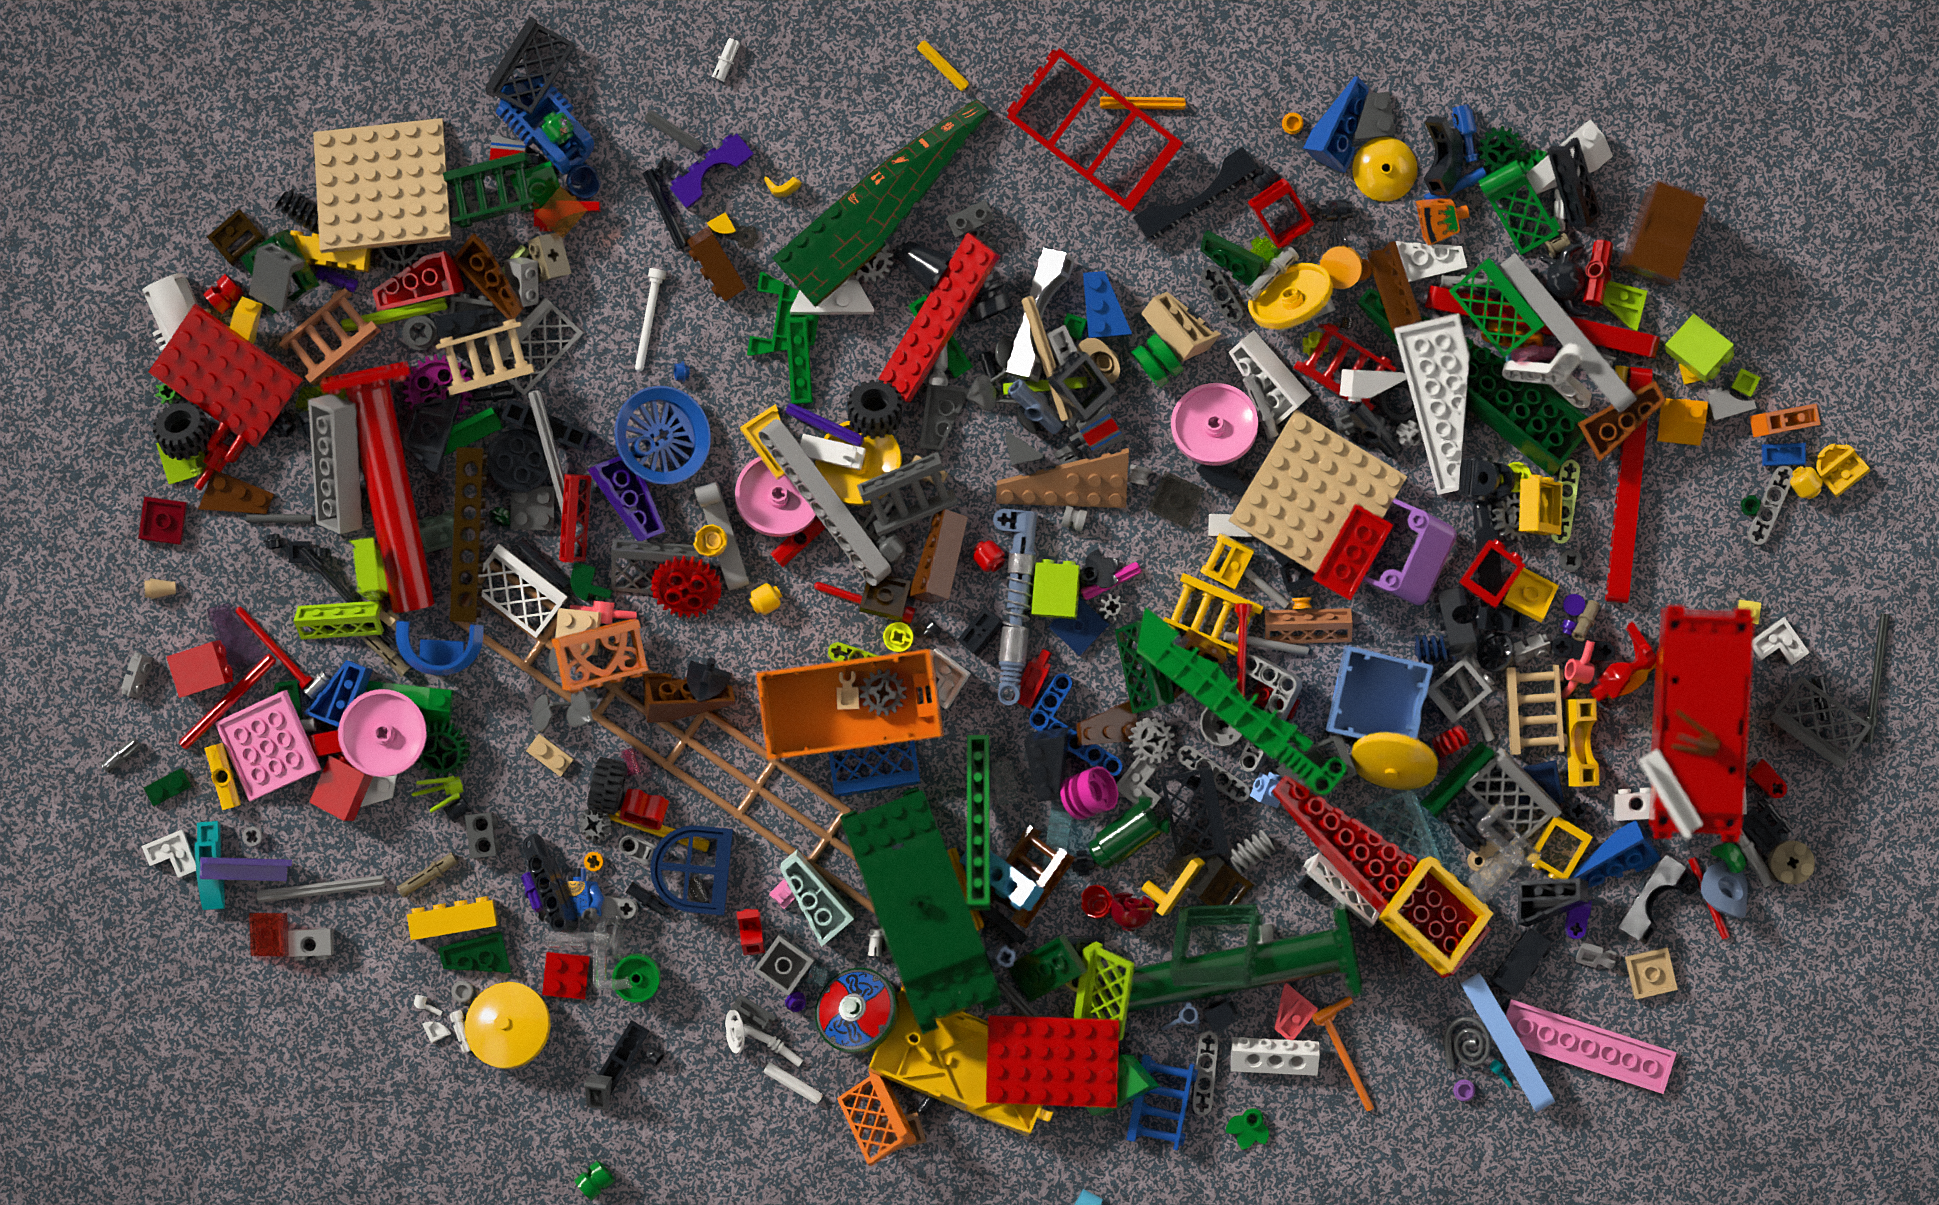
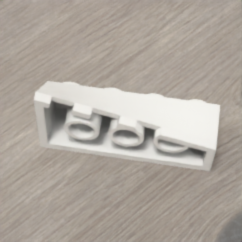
M1254 330L1229 351L1242 376L1256 375L1266 402L1274 413L1273 418L1276 425L1311 396Z

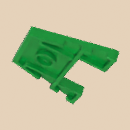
M760 272L757 291L779 295L773 338L767 339L750 336L747 356L787 350L785 318L807 316L809 346H814L819 315H790V309L799 290L764 272Z

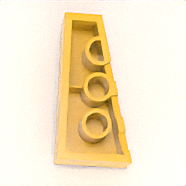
M291 230L290 233L308 264L369 273L372 248L321 253L319 234L312 233V237L303 236L304 232Z

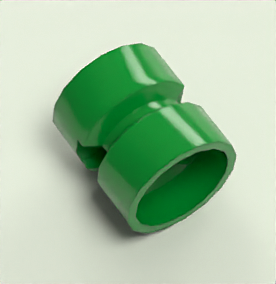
M596 1160L588 1167V1172H582L574 1181L583 1194L593 1201L601 1194V1188H608L615 1182V1178L599 1160Z

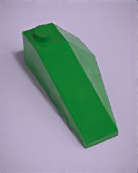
M377 681L368 682L367 692L381 689L392 690L408 697L421 711L425 724L431 723L433 725L434 721L438 720L440 725H442L443 721L446 720L447 726L451 725L454 690Z

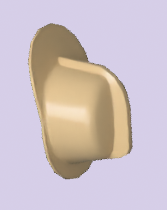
M1096 338L1082 340L1077 347V351L1087 352L1109 383H1114L1120 374L1117 354L1109 349L1101 340Z

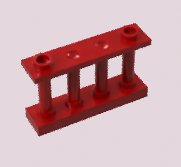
M1329 322L1327 325L1319 323L1317 326L1325 332L1309 360L1305 362L1297 361L1293 367L1298 372L1348 401V397L1340 395L1341 384L1333 380L1335 372L1350 347L1361 353L1351 370H1361L1368 358L1378 364L1375 371H1385L1387 369L1395 372L1397 369L1391 365L1393 361L1383 355L1379 358L1338 333L1339 328ZM1333 336L1343 343L1327 371L1320 373L1315 370L1317 368L1316 363ZM1361 398V401L1372 412L1375 406L1369 403L1370 398Z

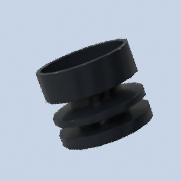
M999 272L988 275L973 300L974 305L967 310L972 324L986 320L1013 307L1008 293L997 294V290L1004 286L1003 282L993 284L994 281L1001 277Z
M1473 796L1463 805L1467 812L1465 817L1457 811L1454 813L1460 822L1456 823L1451 817L1446 822L1449 824L1454 836L1466 848L1478 854L1480 849L1475 844L1477 840L1485 847L1487 844L1482 837L1484 834L1494 839L1504 829L1492 814Z

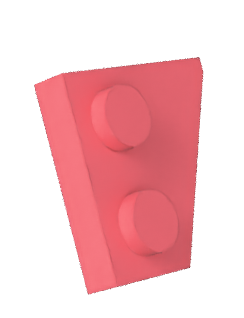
M1285 982L1274 1029L1286 1039L1294 1040L1312 1018V1015L1318 1011V1008Z

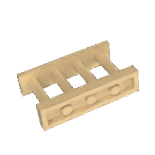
M512 319L503 322L502 327L456 340H453L452 336L440 339L441 344L436 345V348L445 349L453 377V386L448 387L449 394L454 395L534 373V365H528L527 361L524 360L516 328L522 326V322L516 323V320ZM507 330L516 364H514L515 369L507 370L503 366L495 333ZM484 336L487 337L495 366L494 374L486 376L485 372L483 373L474 343V339ZM463 342L466 343L474 371V380L465 382V379L461 377L453 345Z
M1552 665L1553 671L1535 673H1519V671H1516V667L1505 668L1511 755L1521 754V749H1524V747L1557 745L1558 751L1564 752V747L1568 746L1567 734H1563L1560 682L1564 681L1563 669H1559V665ZM1553 680L1554 693L1531 695L1517 693V684H1520V682ZM1555 702L1556 715L1522 717V715L1518 714V706L1522 704ZM1556 723L1557 736L1524 738L1520 736L1519 728H1523V725Z

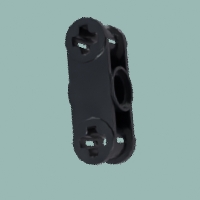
M1556 638L1550 645L1551 652L1555 656L1581 660L1587 640L1595 642L1590 661H1608L1612 659L1615 654V648L1610 642L1595 641L1593 639L1577 641L1573 638ZM1560 641L1566 646V650H1562L1561 654L1556 649V645H1559ZM1604 645H1606V649H1609V654H1605V657H1603L1602 653H1599V649H1602Z

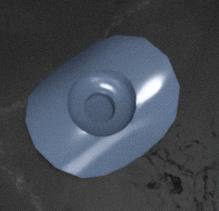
M1719 861L1709 866L1701 882L1703 898L1718 912H1723L1736 918H1745L1748 883L1744 870L1739 873H1732L1725 861Z

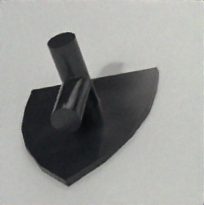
M708 658L706 665L691 660L688 666L687 685L691 694L698 702L706 701L719 695L730 681L732 673L714 668L716 663L714 658Z

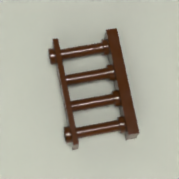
M1031 825L1023 831L1021 839L1005 861L1015 869L1021 863L1039 877L1036 884L1044 889L1039 899L1030 911L1023 907L1021 910H1018L1010 904V898L1006 897L1003 899L994 892L996 888L992 885L990 886V902L993 903L995 899L999 900L1014 912L1011 920L1024 928L1028 927L1076 858L1061 848L1058 852L1054 851L1038 838L1042 831ZM1032 846H1035L1051 858V863L1046 870H1043L1026 856Z

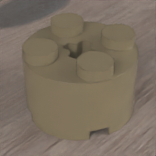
M1784 840L1779 842L1770 851L1767 863L1769 871L1777 880L1787 884H1799L1806 881L1813 874L1815 859L1812 851L1805 844L1794 840ZM1789 857L1796 860L1793 863V867L1787 865V862L1790 861Z

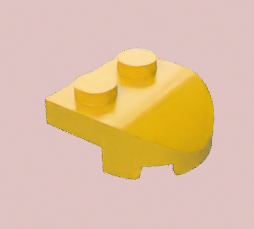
M1847 444L1828 445L1818 455L1816 467L1818 475L1822 479L1823 484L1836 498L1870 472V468L1856 454L1855 449Z

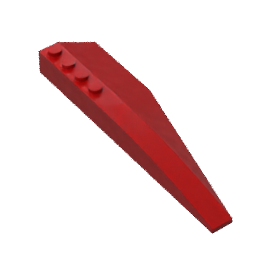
M1285 775L1273 788V794L1332 865L1381 915L1418 865L1419 861H1417V858L1411 854H1406L1394 843L1384 840L1381 835L1358 820L1348 817L1339 808H1334L1326 803V800L1322 797H1317L1314 794L1309 795V789ZM1427 871L1397 912L1447 958L1450 957L1478 919L1474 912L1429 871ZM1487 924L1483 927L1454 969L1449 973L1441 975L1426 960L1424 961L1441 978L1452 976L1492 929Z

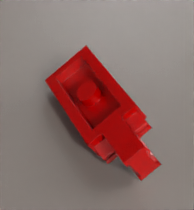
M1042 649L1038 658L1033 657L1032 661H1029L1021 678V683L1018 684L1021 685L1020 699L1017 703L1029 709L1033 708L1050 672L1051 665L1048 664L1052 655L1050 651Z

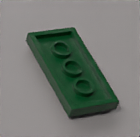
M1065 934L1013 961L1012 966L1007 967L1029 1003L1088 971Z

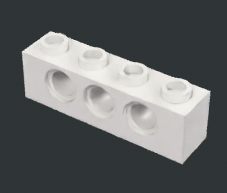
M1232 1037L1231 1071L1318 1076L1319 1042Z

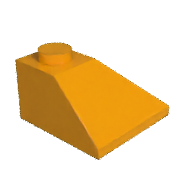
M1665 398L1666 402L1660 407L1657 441L1700 446L1706 424L1708 402Z

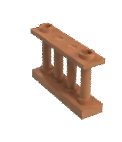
M345 288L336 291L328 303L293 332L289 331L281 338L282 341L278 343L285 350L289 347L293 349L309 369L305 377L314 386L381 332V329L374 322L368 323L361 318L347 299L352 294ZM340 305L358 326L359 332L353 337L348 336L330 314ZM323 319L342 341V346L336 351L328 346L314 328ZM306 333H308L325 355V360L320 364H315L297 342Z

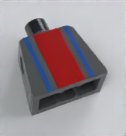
M1105 403L1087 420L1076 419L1075 423L1079 432L1069 437L1075 449L1087 442L1092 452L1125 439Z

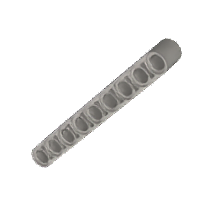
M1516 253L1498 266L1563 346L1574 344L1583 349L1579 365L1619 413L1637 400Z
M774 419L759 431V439L863 578L870 585L876 586L891 573L890 565L786 426L780 420Z

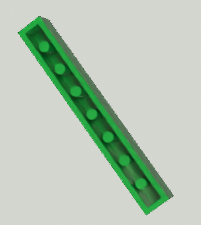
M967 735V905L970 911L990 910L989 735Z

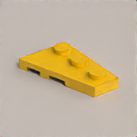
M775 404L741 426L740 430L776 480H779L786 474L758 436L759 431L774 419L780 420Z

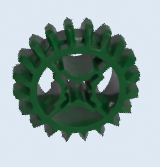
M435 720L433 725L431 723L426 724V739L435 735V740L433 744L427 747L424 746L422 754L415 762L422 763L421 770L429 769L428 775L432 771L436 772V778L443 773V776L446 778L449 772L454 776L457 773V769L460 771L463 769V764H467L469 760L467 756L470 755L471 751L467 749L470 747V742L465 741L468 737L467 734L461 735L462 727L456 730L454 729L455 723L447 726L446 720L443 721L442 725H440L438 720ZM438 746H441L442 749H445L444 753L443 751H440V749H438ZM458 751L457 758L447 762L448 755Z

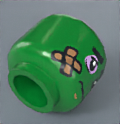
M553 111L543 118L545 123L542 125V130L551 143H558L560 145L573 136L571 132L574 130V126L565 113L560 112L556 114Z

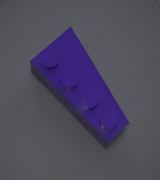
M621 456L594 465L587 470L637 541H645L665 532L645 480L634 474L623 462Z

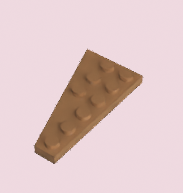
M1129 448L1122 449L1121 452L1111 455L1110 453L1102 454V457L1091 460L1086 458L1055 466V469L1044 471V469L1038 470L1035 474L1027 476L1018 475L998 480L996 504L1126 508Z

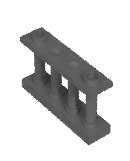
M938 452L857 485L863 503L871 501L878 520L873 521L878 536L888 534L897 528L958 504L954 490L946 491L939 472L943 471L944 467ZM931 476L939 495L926 499L919 480ZM911 484L918 503L906 508L899 488ZM890 492L898 512L886 516L878 497Z

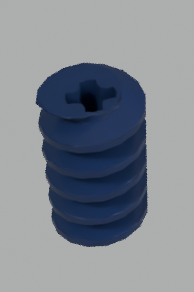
M1415 635L1414 651L1418 661L1422 662L1423 656H1425L1427 662H1430L1432 656H1434L1436 662H1439L1440 657L1443 656L1444 661L1448 662L1450 652L1449 649L1444 648V636L1440 635L1437 641L1435 635H1431L1428 641L1427 636L1423 635L1421 641H1419L1418 636ZM1458 656L1452 657L1453 662L1457 661Z

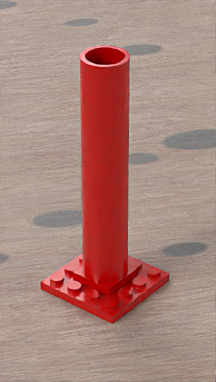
M407 361L323 377L321 380L323 392L333 395L341 393V389L345 388L348 401L355 404L357 412L356 429L358 431L357 446L393 613L414 611L435 604L389 379L392 378L393 382L406 380V376L410 375Z

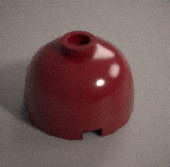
M1117 893L1114 895V898L1112 897L1111 916L1113 920L1123 930L1129 932L1146 926L1153 915L1155 903L1146 896H1143V900L1131 898L1132 893Z

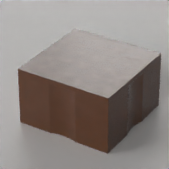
M1659 180L1648 186L1618 270L1666 287L1671 285V283L1677 282L1708 198Z

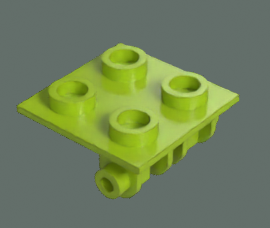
M156 443L169 485L202 475L207 467V464L203 462L206 457L204 451H200L196 457L191 456L188 460L185 458L177 460L176 457L171 459L168 455H165L160 445Z

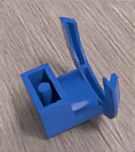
M396 622V642L400 654L413 668L426 674L442 676L457 673L468 667L477 658L482 648L484 625H470L467 648L466 641L420 639V657H418L410 644V622Z

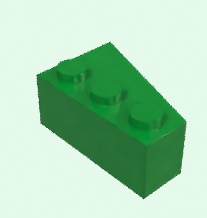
M1121 1055L1118 1058L1117 1108L1087 1106L1085 1108L1092 1116H1104L1160 1086L1133 1055Z

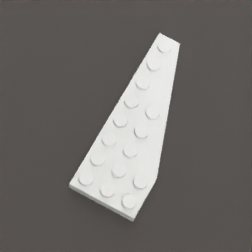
M1455 314L1398 327L1394 330L1437 495L1459 490L1469 351L1460 316Z

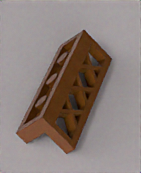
M1396 241L1389 242L1384 249L1370 251L1367 257L1392 333H1395V328L1419 323L1421 317Z

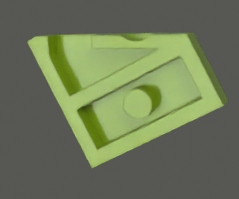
M1610 281L1606 284L1603 306L1631 330L1638 331L1648 291Z

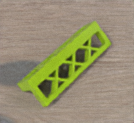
M380 601L298 606L293 620L301 640L382 635L384 631L379 619L382 609ZM374 622L375 627L370 628L364 625V623ZM351 624L355 629H349L343 625ZM324 625H330V626H332V627L335 628V629H334V630H328V629L324 628L323 626H324ZM309 626L314 631L305 632L303 627Z

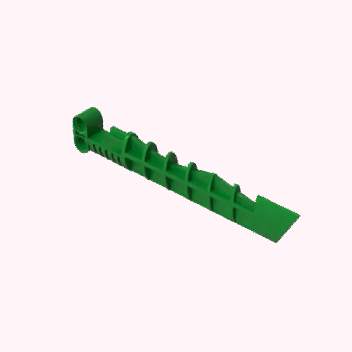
M1145 608L1137 646L1138 654L1273 760L1277 758L1280 760L1279 764L1284 763L1286 770L1288 768L1293 770L1291 774H1298L1299 780L1303 778L1305 780L1304 784L1312 789L1314 793L1324 795L1333 789L1346 771V764L1342 759L1332 758L1321 769L1287 743L1290 740L1305 753L1313 744L1309 738L1297 730L1298 726L1296 724L1292 725L1275 717L1278 712L1277 709L1272 714H1269L1252 706L1258 694H1255L1247 702L1234 686L1239 679L1235 678L1231 682L1218 667L1219 664L1217 662L1213 663L1196 655L1198 647L1193 652H1190L1173 644L1172 642L1179 632L1151 610ZM1332 762L1340 764L1341 770L1338 774L1330 771V764ZM1319 779H1324L1327 782L1325 791L1317 789L1316 783Z

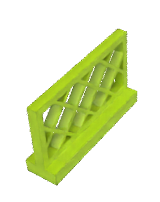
M1094 942L1083 949L1082 962L1088 971L1079 977L1074 1018H1092L1093 1012L1096 1011L1099 1019H1106L1101 1008L1106 1006L1111 1015L1109 1019H1119L1120 1041L1124 1036L1134 963L1102 949L1103 944ZM1101 956L1106 958L1110 965L1109 967L1104 968ZM1117 965L1127 968L1126 976H1122ZM1109 969H1112L1117 978L1114 982H1112L1107 973ZM1100 974L1102 975L1107 984L1104 987H1102L1100 982L1098 981V976ZM1118 982L1123 989V995L1121 996L1114 986ZM1108 987L1115 998L1111 1001L1104 991ZM1096 993H1099L1104 1002L1101 1006H1099L1095 999ZM1117 1002L1120 1007L1119 1014L1116 1013L1111 1003Z

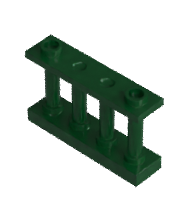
M521 152L443 172L444 181L455 187L460 214L458 217L451 218L452 223L460 228H468L475 222L518 211L523 213L531 212L534 210V207L540 206L538 200L529 197L524 171L526 166L532 165L531 156L526 152ZM505 171H516L521 201L509 203L504 178ZM493 175L496 178L501 206L489 209L483 180L485 176ZM472 180L475 181L480 211L468 214L463 185L466 181Z

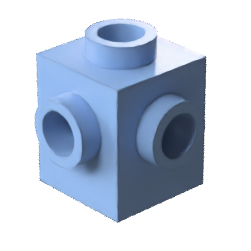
M1270 771L1269 774L1260 772L1254 782L1250 796L1260 803L1278 808L1280 801L1273 794L1272 790L1280 782L1281 776Z

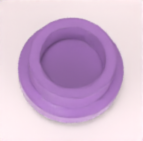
M1462 1079L1454 1085L1453 1093L1458 1100L1469 1101L1475 1094V1087L1469 1080Z

